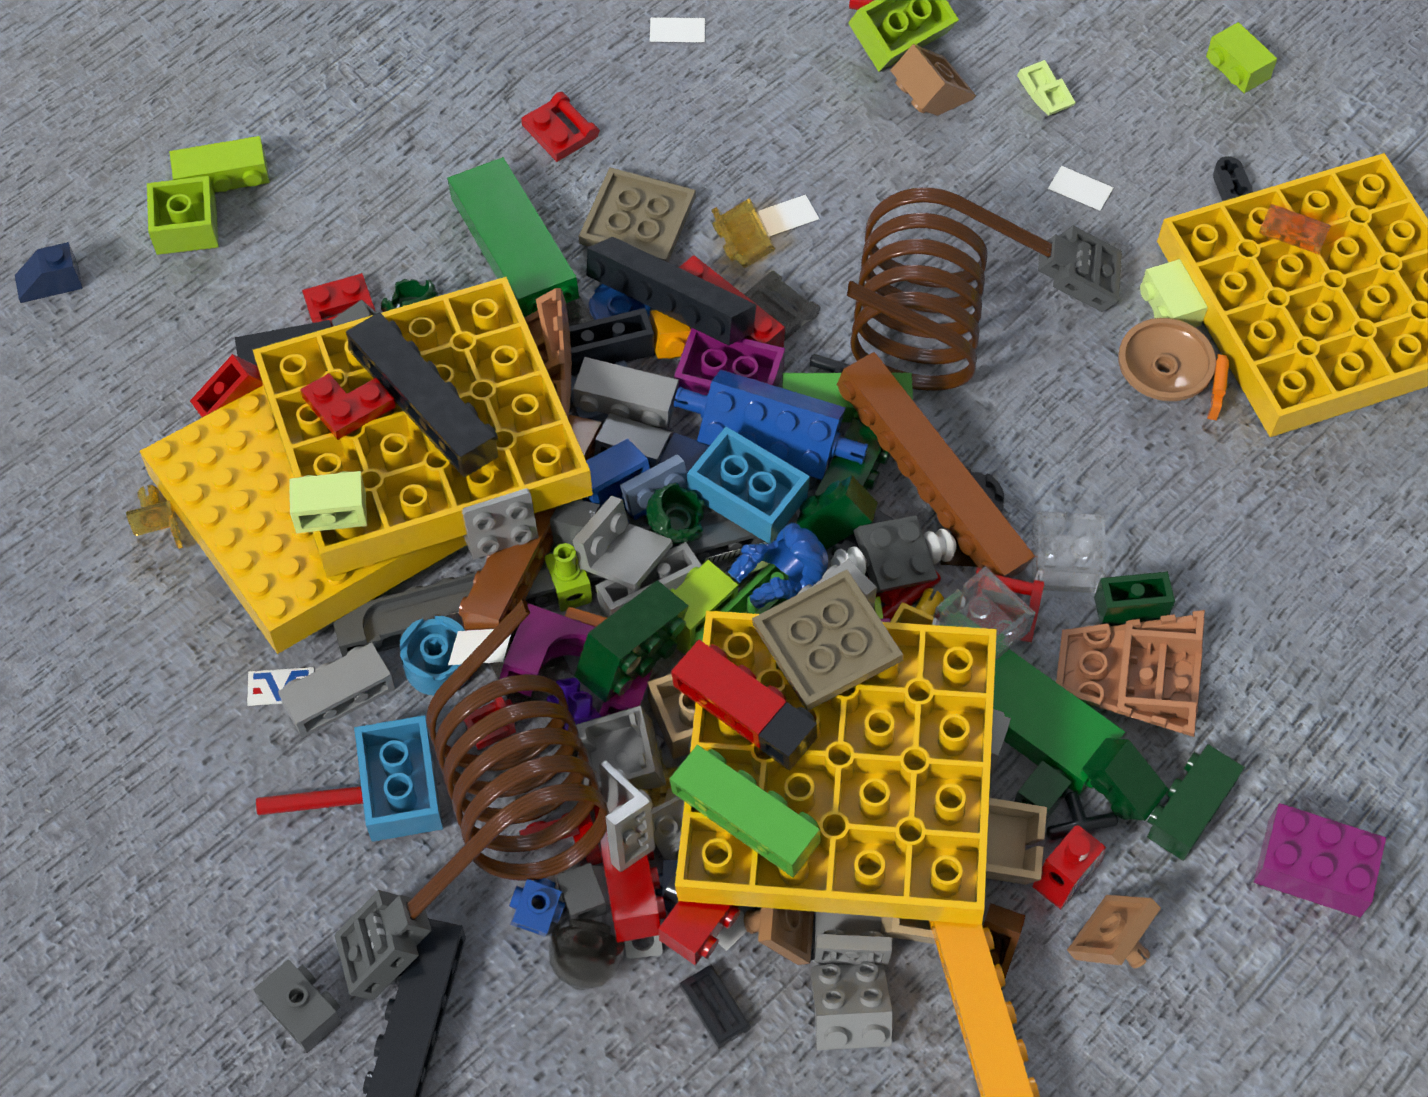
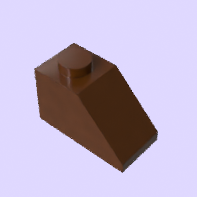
M990 903L983 928L988 927L993 938L994 949L990 950L993 964H1000L1004 978H1006L1026 915Z

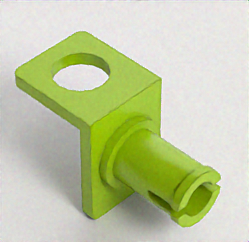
M567 543L558 545L552 554L545 556V563L557 592L559 609L561 612L567 611L568 607L577 608L591 603L592 593L585 570L580 569L575 548ZM574 594H583L580 598L576 600L567 601V599Z

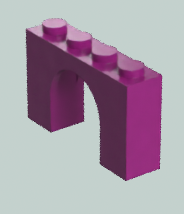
M528 603L530 614L518 627L503 663L499 679L522 674L539 675L543 666L548 661L559 656L572 655L581 657L588 632L595 627ZM652 670L645 677L638 676L633 680L630 688L623 695L619 696L616 694L606 703L603 702L599 714L604 717L640 706ZM520 691L519 693L531 697L533 691Z

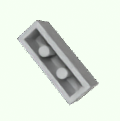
M584 357L573 388L574 406L580 407L587 412L611 413L633 421L642 422L652 427L668 429L675 409L673 406L674 401H677L675 396L679 388V380Z
M685 542L670 549L636 589L609 579L595 585L600 609L604 616L608 618L657 580L669 590L672 588L676 590L684 582L686 575L691 569L696 566L700 568L702 565Z
M371 642L365 646L353 648L346 656L333 663L327 662L322 664L315 672L302 679L291 680L283 689L278 691V694L301 738H304L395 690L389 670Z

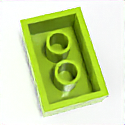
M874 0L858 9L848 24L878 72L898 62L913 44L924 47L947 34L959 19L947 0Z

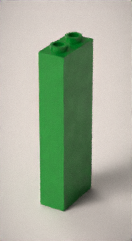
M504 157L447 178L454 205L497 279L507 277L524 318L538 310L537 298L555 288H561L566 304L579 298L576 275Z
M954 611L942 625L979 628L957 611ZM996 640L993 709L1004 712V716L1011 718L1004 741L1037 766L1043 761L1049 766L1060 768L1066 774L1067 779L1072 781L1069 789L1077 792L1079 795L1087 786L1093 789L1090 783L1091 779L1082 768L1106 738L1123 739L1125 731Z

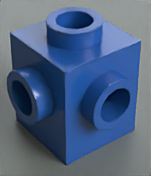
M545 878L534 881L527 879L523 888L516 886L509 907L515 909L510 925L545 937L551 922L558 924L565 902L559 900L562 891L554 889L556 883ZM532 900H539L543 908L535 909L532 906Z

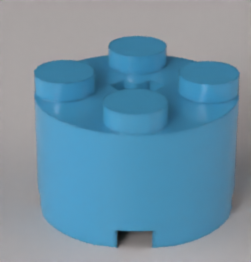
M435 616L434 619L428 620L419 619L413 622L401 637L400 657L406 678L421 693L434 696L441 685L460 666L448 665L458 631H465L454 619L446 616Z

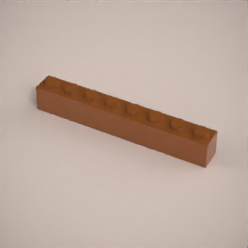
M872 352L844 368L836 384L841 396L853 405L858 412L861 422L870 427L877 436L880 446L889 452L897 462L900 472L912 481L917 488L920 498L924 502L929 503L933 508L941 525L949 529L957 539L962 552L969 555L978 568L987 569L989 574L1013 578L1024 571L1035 555L878 355Z
M569 415V423L585 460L594 457L595 439L602 428V422ZM556 507L534 513L538 538L530 540L525 544L515 545L487 555L484 567L475 574L473 587L468 597H463L459 606V615L462 617L465 631L495 629L522 599L525 600L545 561V556L550 552L554 544L550 518Z

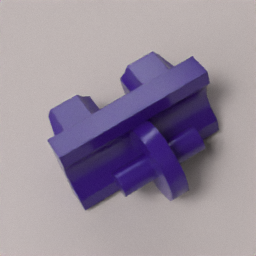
M576 678L556 681L564 692L569 712L572 714L576 725L602 717L592 706L593 697L589 692L580 691V682ZM554 695L547 696V701L559 704V700ZM565 723L563 729L568 730L569 726Z

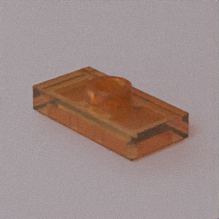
M1271 204L1259 233L1319 255L1331 225Z

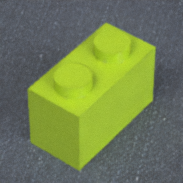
M1239 22L1212 36L1206 55L1210 63L1217 67L1244 94L1271 79L1277 62V58Z

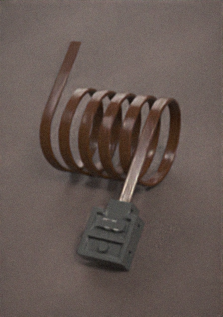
M921 187L897 192L884 199L871 212L866 224L865 245L861 260L859 282L857 284L850 281L848 284L847 296L856 300L850 341L851 351L856 361L869 355L860 345L858 340L859 333L865 341L876 349L902 360L932 365L954 363L965 358L969 362V365L964 369L946 375H920L912 373V389L940 391L953 389L966 384L975 374L977 362L975 350L979 342L980 329L978 324L982 314L981 297L985 284L984 271L987 264V247L982 238L969 227L951 218L932 213L901 215L886 221L872 232L873 227L882 216L900 206L912 203L944 205L1039 253L1038 271L1054 279V288L1101 312L1119 301L1122 251L1074 225L1061 235L1055 234L1046 241L950 191ZM913 228L934 229L953 235L970 245L978 253L980 260L977 263L965 252L949 244L930 239L901 240L886 245L881 249L876 244L885 237L902 230ZM910 254L931 255L948 260L964 270L950 273L931 266L903 265L892 258ZM879 266L884 271L876 275L873 270ZM976 280L978 285L974 289L969 283ZM907 281L926 287L948 288L961 296L943 298L924 292H905L890 284ZM973 306L975 311L973 314H970L965 309ZM910 309L941 313L954 319L956 322L939 324ZM874 318L879 323L896 331L917 337L933 338L952 348L923 349L908 346L881 335L871 328L867 322ZM970 332L972 338L967 341L961 335ZM885 364L891 373H909Z
M523 599L441 685L430 701L426 715L427 728L435 747L439 766L443 772L446 788L452 800L454 813L461 828L465 845L413 898L378 890L334 935L348 991L352 996L375 1000L419 956L416 946L432 931L426 908L472 861L487 873L503 879L517 881L543 879L559 874L580 862L598 845L607 831L605 816L610 814L603 795L599 792L597 778L594 770L589 765L587 752L579 738L574 718L569 712L564 692L554 680L540 675L522 674L505 677L486 684L459 702L445 717L436 733L438 716L447 701L530 614L527 602ZM520 691H542L554 695L559 700V704L549 701H526L499 709L470 727L456 741L453 747L447 745L451 734L464 719L481 706L496 698ZM535 717L552 718L545 728L531 729L509 736L492 745L480 755L467 754L470 749L487 735L510 723ZM565 723L569 726L568 730L563 729ZM550 744L561 745L554 755L533 759ZM575 750L579 752L578 758L572 756ZM457 766L466 768L462 774L456 771ZM509 769L491 782L477 780L486 771ZM558 772H570L561 784L532 791L504 808L488 807L497 798L511 797L529 792L546 783ZM585 777L589 780L588 785L581 784ZM467 793L476 795L472 801L465 798ZM565 801H579L562 819L536 833L525 836L499 835L512 824L525 823L545 816ZM595 805L599 807L598 816L586 834L573 846L552 858L539 862L517 864L498 861L481 853L485 848L501 852H527L549 846L576 829L590 814ZM477 820L486 823L481 829L474 826Z

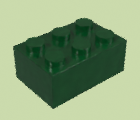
M658 580L588 632L574 677L605 703L616 694L619 696L623 695L630 688L633 680L638 676L645 677L650 673L658 660L661 658L666 660L674 653L678 646V643L675 642L677 636L686 625L684 617L689 605Z

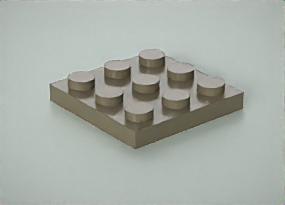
M609 167L579 234V244L590 247L610 237H615L661 260L669 262L696 198V190Z
M848 569L752 618L754 628L807 711L903 661V653Z

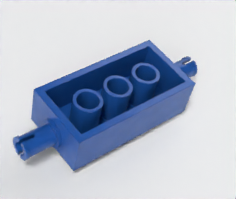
M720 370L714 377L707 395L679 387L675 396L677 401H674V407L701 414L702 422L697 441L711 445L722 430L728 427L808 476L821 480L834 455L858 462L861 465L865 459L868 449L867 443H860L840 436L839 430L846 407L724 370Z

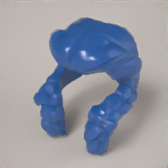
M790 523L778 533L776 540L770 544L744 545L741 549L742 555L731 565L728 573L740 583L742 579L756 568L758 563L764 561L774 564L788 575L789 580H781L779 577L772 578L770 583H763L761 587L756 588L753 594L749 596L750 603L756 609H761L776 599H790L796 596L805 586L809 584L813 586L820 581L828 567V555L814 533L806 528H800L796 523Z

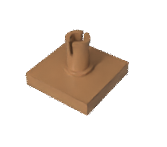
M1106 895L1067 951L1075 960L1122 965L1126 959L1132 968L1141 967L1147 961L1140 954L1145 958H1149L1150 952L1139 942V939L1161 907L1153 898Z
M761 907L759 910H747L745 912V929L750 934L759 932L758 942L797 965L810 964L813 911Z

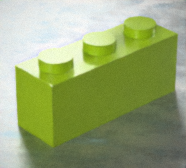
M260 136L169 151L173 180L209 176L214 192H224L231 189L270 183L266 155Z

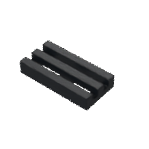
M712 964L680 982L681 990L718 1049L725 1046V1043L729 1040L733 1041L738 1038V1035L742 1032L746 1033L751 1029L749 1022ZM707 976L738 1023L735 1027H732L703 981ZM696 984L725 1030V1033L721 1034L693 991L692 985Z

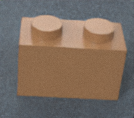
M915 44L906 51L890 70L897 78L896 85L913 98L911 101L912 105L923 114L928 112L938 116L973 100L976 96L944 56Z

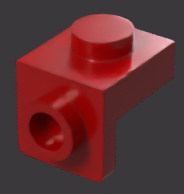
M501 696L494 699V702L475 710L463 720V723L468 730L484 717L499 709L513 705L510 699L504 701ZM514 722L497 729L475 745L477 750H481L516 733Z

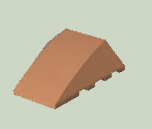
M555 288L537 298L538 310L524 319L568 418L572 366L570 330L564 295L561 288Z
M1205 610L1193 611L1192 615L1176 617L1175 614L1161 616L1160 620L1140 622V619L1126 621L1124 625L1109 627V624L1062 630L1056 683L1086 704L1194 737L1198 714Z

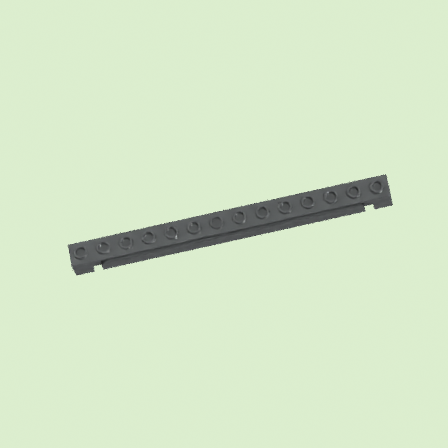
M705 508L703 519L700 521V525L703 527V535L698 540L688 542L687 544L702 565L708 557L741 549L746 544H760L765 541L713 509ZM796 512L786 525L797 523L798 516ZM649 525L639 526L640 528L654 532L652 530V527H650ZM683 543L673 544V546L670 549L679 546ZM545 561L525 598L527 605L529 603L543 608L558 604L557 592ZM482 569L458 578H444L438 583L428 586H414L402 593L390 596H377L372 601L363 604L334 621L333 625L342 657L346 656L353 648L365 646L371 642L377 652L400 647L403 633L413 622L422 618L428 620L434 619L435 616H445L459 612V606L463 597H468L473 587L475 574ZM586 571L591 585V593L595 594L597 593L595 585L607 579ZM574 594L567 601L580 598L583 594Z

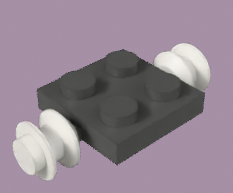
M917 515L878 522L856 528L853 532L859 548L853 546L847 552L843 549L836 550L831 560V566L835 564L840 566L847 559H850L864 575L867 570L870 581L877 587L876 594L930 583L936 580L938 576L933 564L939 563L940 560L944 562L951 561L956 551V541L946 529H939L936 534L928 531L923 535Z

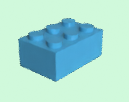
M725 427L687 473V490L694 491L698 499L704 500L705 505L770 544L808 497L810 476L730 428Z
M425 715L354 727L365 823L371 841L443 830L431 737Z

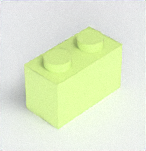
M1178 259L1146 269L1140 285V292L1143 299L1148 301L1152 307L1154 318H1171L1188 323L1193 327L1201 326L1208 306L1181 260Z
M343 471L337 474L307 475L289 479L290 515L296 533L367 526L366 490L361 471Z

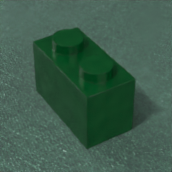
M851 475L841 482L839 480L833 482L827 487L825 492L817 497H808L799 508L800 514L796 524L800 528H806L814 533L826 550L852 535L853 531L859 526L872 523L878 502Z
M1168 571L1100 578L1094 595L1100 625L1109 624V626L1124 625L1126 621L1140 619V622L1160 620L1161 616L1170 615L1175 603Z
M1106 738L1082 768L1091 779L1092 787L1105 796L1111 804V810L1114 814L1124 820L1146 821L1169 790L1129 739Z

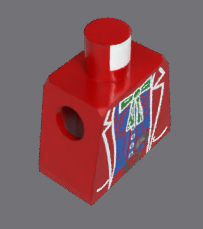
M1079 825L1074 826L1045 860L1042 866L1041 880L1034 882L1032 887L1061 910L1103 861L1106 847ZM1059 875L1063 879L1064 884L1056 882L1052 876Z

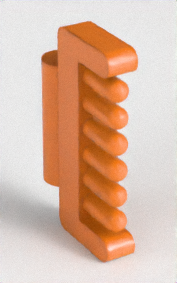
M1218 354L1216 358L1211 407L1207 415V419L1217 420L1222 407L1223 396L1226 395L1229 369L1227 355Z

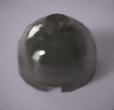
M592 919L569 920V926L560 928L559 923L551 932L549 941L550 965L556 976L573 988L579 990L603 986L615 976L623 958L625 944L624 942L617 943L616 937L610 933L611 926Z

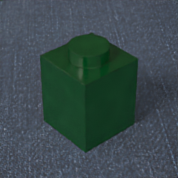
M1042 761L1017 791L1014 802L1047 807V820L1065 798L1072 781L1067 779L1066 774L1060 768L1049 766Z

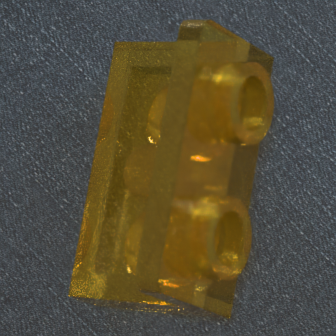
M750 198L724 214L717 207L711 210L716 219L712 222V225L720 238L724 237L726 244L723 245V248L731 261L737 260L745 269L776 250Z

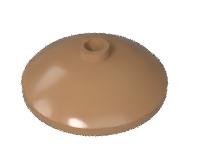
M1154 318L1135 325L1122 339L1118 353L1120 370L1128 383L1140 393L1162 401H1181L1196 396L1208 386L1216 367L1214 349L1205 335L1192 325L1171 318Z

